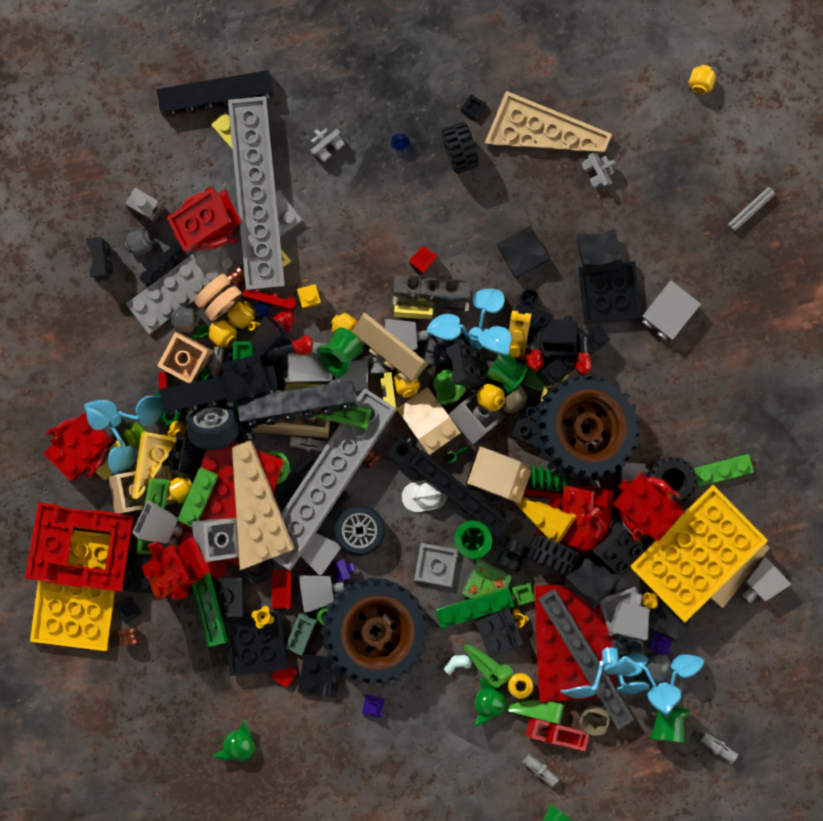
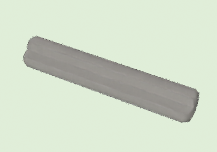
M770 187L765 189L729 222V227L736 231L775 195V192Z

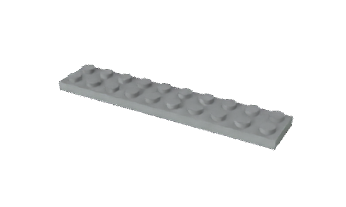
M264 96L228 100L238 211L242 221L240 232L246 290L285 287L267 99Z
M280 190L276 192L279 232L280 237H282L302 222V219ZM240 225L232 229L231 231H234L235 234L229 236L231 240L238 238L235 244L226 242V245L216 249H200L126 303L149 335L172 318V312L176 311L178 307H188L192 304L196 296L219 275L233 272L236 265L239 268L244 265Z
M365 388L357 398V406L371 409L372 411L367 430L340 424L281 513L294 549L272 559L290 571L397 410L394 406Z

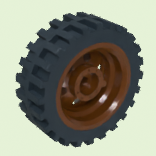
M579 375L573 379L569 378L545 394L542 398L543 401L536 407L538 413L532 419V422L536 423V427L532 429V435L537 436V441L533 443L535 448L540 447L542 453L539 454L541 460L547 459L549 462L547 467L550 470L556 468L559 470L557 475L560 477L567 475L570 481L578 479L581 482L600 480L626 465L625 462L634 455L632 450L638 447L639 442L635 441V437L640 435L641 429H636V423L640 422L639 416H634L633 410L636 409L634 403L629 404L627 398L630 396L627 392L622 394L619 391L620 386L618 384L611 386L608 384L609 379L605 377L601 380H597V375H590L589 377ZM578 407L583 408L582 413L577 411ZM596 413H599L601 415V419L596 415ZM564 421H566L569 426H565ZM602 431H604L606 434L605 438H602L601 436ZM570 438L575 439L573 445L569 444ZM587 446H589L592 449V451H588Z
M359 579L352 585L347 584L342 592H337L334 595L335 599L333 602L328 603L326 607L328 611L322 618L324 622V627L321 628V634L324 637L323 646L326 648L330 660L349 677L375 685V683L388 684L390 680L397 681L401 679L400 676L404 673L409 674L412 671L410 668L414 664L418 665L421 661L418 658L421 652L425 653L426 647H424L425 640H429V634L426 633V627H429V623L425 620L424 614L426 612L420 606V601L408 589L387 579ZM382 608L384 613L379 616L377 610ZM360 613L365 614L364 620H359L358 615ZM396 623V629L391 630L390 624ZM372 626L377 628V630L374 631L375 634L369 632V630L372 629ZM354 632H359L360 635L356 639H354L352 637V634ZM387 641H390L391 646L389 648L384 647V644ZM367 646L372 647V651L370 653H367L365 651V648Z

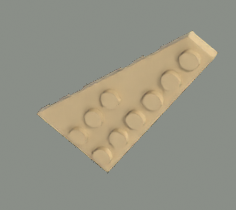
M506 91L484 145L604 153L612 134Z
M252 440L232 448L240 570L294 549Z

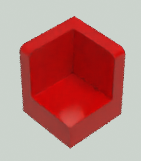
M422 246L408 262L424 275L438 255Z

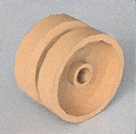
M224 273L210 282L193 301L200 309L208 307L205 315L212 322L226 313L242 296V292L236 286L228 288L231 281Z

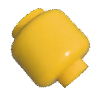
M707 65L695 67L689 79V86L694 93L704 95L713 89L716 74Z
M238 301L227 313L228 323L235 329L237 327L246 329L249 322L254 321L256 318V310L249 302Z
M347 313L339 316L336 315L331 321L332 333L334 334L337 328H346L353 332L358 320Z
M215 321L209 327V339L219 348H230L233 346V342H236L237 331L227 321Z
M397 370V374L392 378L397 394L403 397L415 395L420 387L418 378L414 382L411 379L407 382L399 375L401 371Z
M485 384L477 391L478 404L489 411H497L505 403L504 391L495 385Z
M181 475L170 481L167 496L171 502L184 503L192 487V482L187 476Z
M516 673L509 679L508 689L514 697L525 698L531 694L533 682L527 674Z

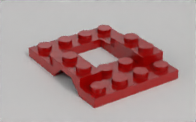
M38 502L25 579L122 593L134 516L97 510L72 509ZM74 529L111 533L105 570L68 565Z

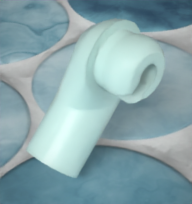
M466 655L453 656L443 670L451 675L456 667L469 668L472 661Z

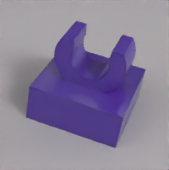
M344 560L332 563L337 582L350 578L348 572L356 570L354 563L346 565Z
M655 631L648 649L667 656L674 638Z
M366 694L362 714L381 718L385 699Z

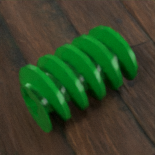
M533 464L531 483L534 489L537 484H540L542 490L547 485L548 490L555 486L556 491H559L560 487H563L564 491V486H570L569 476L560 477L557 475L558 470L554 468L553 472L548 467L544 471L542 465H539L536 470L535 464Z

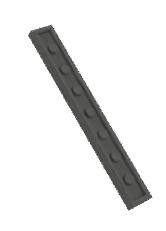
M552 589L539 597L538 601L592 687L598 674L599 661L555 589ZM602 669L595 693L617 730H620L633 722L634 718L608 675Z

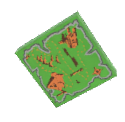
M478 559L461 594L473 598L506 588L512 575Z

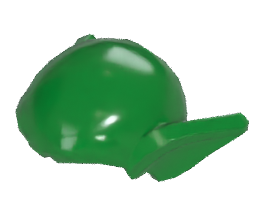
M484 678L479 679L481 690L477 692L474 700L475 710L478 714L474 724L476 727L491 720L492 717L502 715L506 708V696L504 693L496 690Z
M242 720L239 730H234L226 736L222 744L223 749L213 755L214 759L246 762L253 755L256 746L251 738L246 720Z

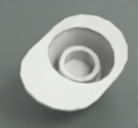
M428 480L410 483L402 492L404 506L413 512L438 509L447 500V496Z

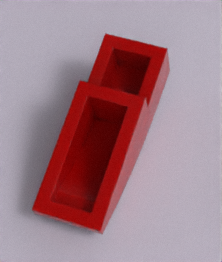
M533 717L529 718L525 736L582 751H586L589 734L583 730Z

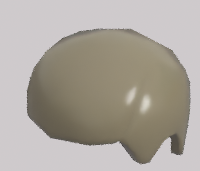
M521 385L505 398V403L501 407L505 412L514 413L520 411L526 405L528 397Z
M590 706L583 711L579 724L582 730L589 735H603L610 724V716L602 707Z

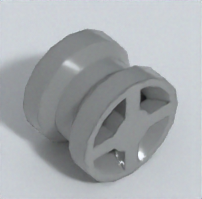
M383 357L369 358L371 363L370 374L388 373L387 365L384 363L386 359Z

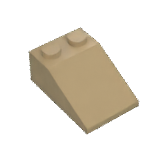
M428 387L396 408L429 456L461 434L441 404L436 402L435 396Z
M480 447L467 483L503 499L520 503L533 467Z
M170 466L160 467L154 478L172 481ZM136 471L108 477L115 513H127L144 508L148 484L138 499H132ZM167 496L165 505L176 503V501L171 502Z

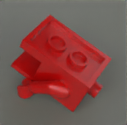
M207 187L203 194L200 192L186 198L181 208L167 217L175 233V238L180 243L183 251L216 249L226 245V242L235 244L238 238L229 239L230 235L235 234L231 230L242 224L226 189L217 194L216 190L212 187Z
M84 412L79 418L73 417L63 421L54 429H49L46 432L45 437L49 434L53 436L50 441L53 444L43 454L70 481L73 480L75 482L86 470L89 471L86 478H90L93 472L105 463L109 452L108 447L115 440L104 429H93L88 423L87 413Z
M640 471L630 483L625 479L618 487L622 493L616 498L614 505L620 509L619 514L625 526L633 533L632 535L635 540L641 542L639 534L642 533L647 536L648 533L659 542L684 514L685 508L672 498L674 494L680 497V494L674 491L662 479L652 476L647 477Z
M581 485L580 488L564 486L563 500L553 498L548 502V505L552 508L561 509V512L575 514L577 517L560 543L577 547L576 552L588 553L589 549H594L597 545L601 544L610 534L614 491L591 485Z
M194 537L187 539L175 548L173 544L166 548L164 545L159 544L158 541L149 544L148 548L153 555V559L142 566L144 575L148 579L158 601L172 597L174 601L185 599L188 596L186 589L211 572Z

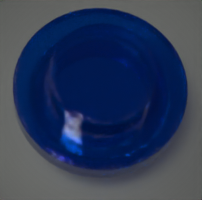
M403 133L396 134L391 138V147L396 150H403L410 143L409 138Z
M262 301L255 305V316L259 317L260 321L265 316H268V304Z

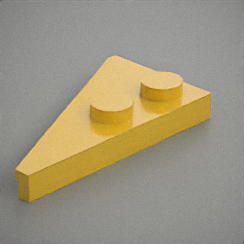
M142 432L132 499H138L145 491L149 479L154 478L162 466V462L169 456V452L176 442L175 437Z
M524 496L520 503L514 502L549 539L558 543L561 542L577 517L575 514L561 512V509L552 508L547 504L530 501Z

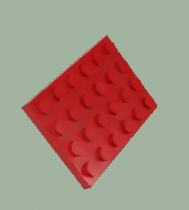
M234 441L221 449L206 450L201 467L219 476L199 521L237 518L232 448L241 443ZM255 449L271 491L274 493L285 460ZM184 523L181 524L183 528L182 534L177 538L181 544L193 537V527ZM239 557L222 559L240 566Z
M564 584L535 585L534 604L539 702L598 699L596 694L586 698H573L560 691V689L569 690L590 686L538 601V598L552 589L556 590L599 662L603 661L602 650L613 648L612 640L614 635L610 636L600 604L595 608L591 607ZM607 674L616 689L615 675Z

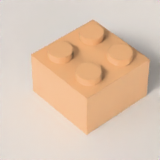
M175 332L158 367L187 383L196 382L200 378V371L205 369L213 351L191 338Z

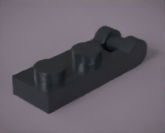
M178 241L141 273L140 280L143 284H152L153 277L158 272L162 274L169 267L168 263L172 260L176 261L183 255V249Z

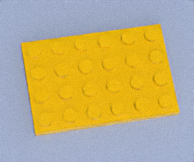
M712 485L684 512L659 542L655 541L630 567L683 622H686L768 540Z
M74 530L68 565L105 570L111 535ZM38 581L30 642L108 651L115 592Z

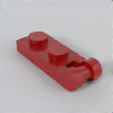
M244 289L243 298L289 311H293L297 307L296 300L292 297L285 300L279 298V294L268 292V295L260 293V289Z

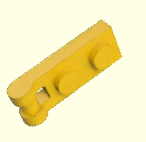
M512 310L509 328L511 334L509 353L514 358L524 360L531 314H519L518 311Z

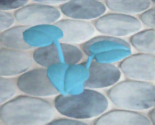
M483 289L474 294L473 305L478 309H482L479 327L472 328L469 333H467L463 325H459V317L453 314H443L436 317L427 328V334H432L443 340L457 338L462 330L465 339H469L470 347L476 349L484 347L499 354H509L511 334L506 328L494 326L489 330L485 329L484 332L482 331L485 311L494 314L499 312L504 305V295L498 289Z
M147 396L141 399L136 406L137 416L125 414L121 411L117 412L115 403L109 400H98L84 404L89 425L95 430L104 429L109 425V428L118 439L121 447H114L111 450L108 464L114 475L124 473L134 464L136 451L132 446H125L115 426L121 423L122 416L134 420L139 419L142 426L154 424L163 413L161 396Z
M606 648L602 650L603 661L599 662V670L594 686H582L569 690L560 689V691L573 698H586L595 695L602 669L604 673L609 675L618 674L622 685L617 688V692L620 694H638L650 689V686L644 682L625 683L622 675L635 673V665L626 657L618 662L617 649Z
M630 653L629 656L625 654L618 658L619 662L626 657L636 667L635 673L624 676H636L642 670L646 672L654 687L648 692V699L658 710L667 715L681 698V691L674 686L676 675L678 674L682 678L691 677L698 673L704 665V659L688 654L679 655L671 662V669L674 672L670 685L663 682L657 686L648 668L645 666L648 663L646 656L640 653Z

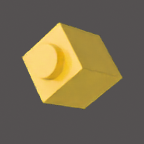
M316 284L297 289L303 310L321 305Z

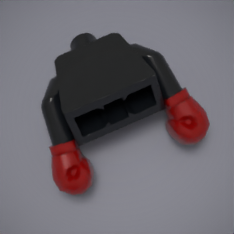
M281 311L273 318L265 316L257 327V331L251 339V345L256 350L253 355L259 354L261 363L264 359L276 362L278 358L291 353L304 356L312 352L313 341L311 337L304 335L300 339L293 341L287 333L292 329L295 321L291 311Z
M563 316L562 320L553 319L549 322L548 326L537 333L534 349H532V353L528 358V366L531 370H542L546 364L543 354L578 356V362H576L577 372L584 375L591 371L592 363L588 353L587 336L581 328H578V322L574 321L571 316Z

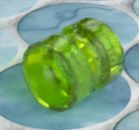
M137 421L131 429H126L122 433L134 448L141 440L142 432L146 431Z

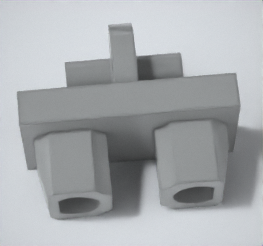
M316 129L314 131L316 137L311 141L314 145L319 141L321 142L310 151L314 157L317 156L322 162H326L331 157L326 148L332 144L339 151L345 146V143L340 137L341 133L338 129H335L326 138L324 137L329 133L327 129H324L321 133Z
M597 153L588 155L589 158L582 163V166L586 172H590L593 169L596 170L598 175L590 179L593 187L598 188L611 185L613 182L609 175L615 173L612 168L616 164L615 160L609 161L606 156L600 159Z

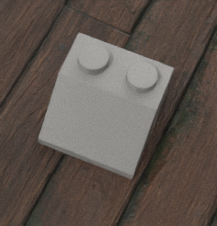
M477 391L449 414V417L472 444L477 442L505 418V415L500 410L489 411L481 407L477 402Z
M237 518L192 522L193 537L206 562L239 557Z

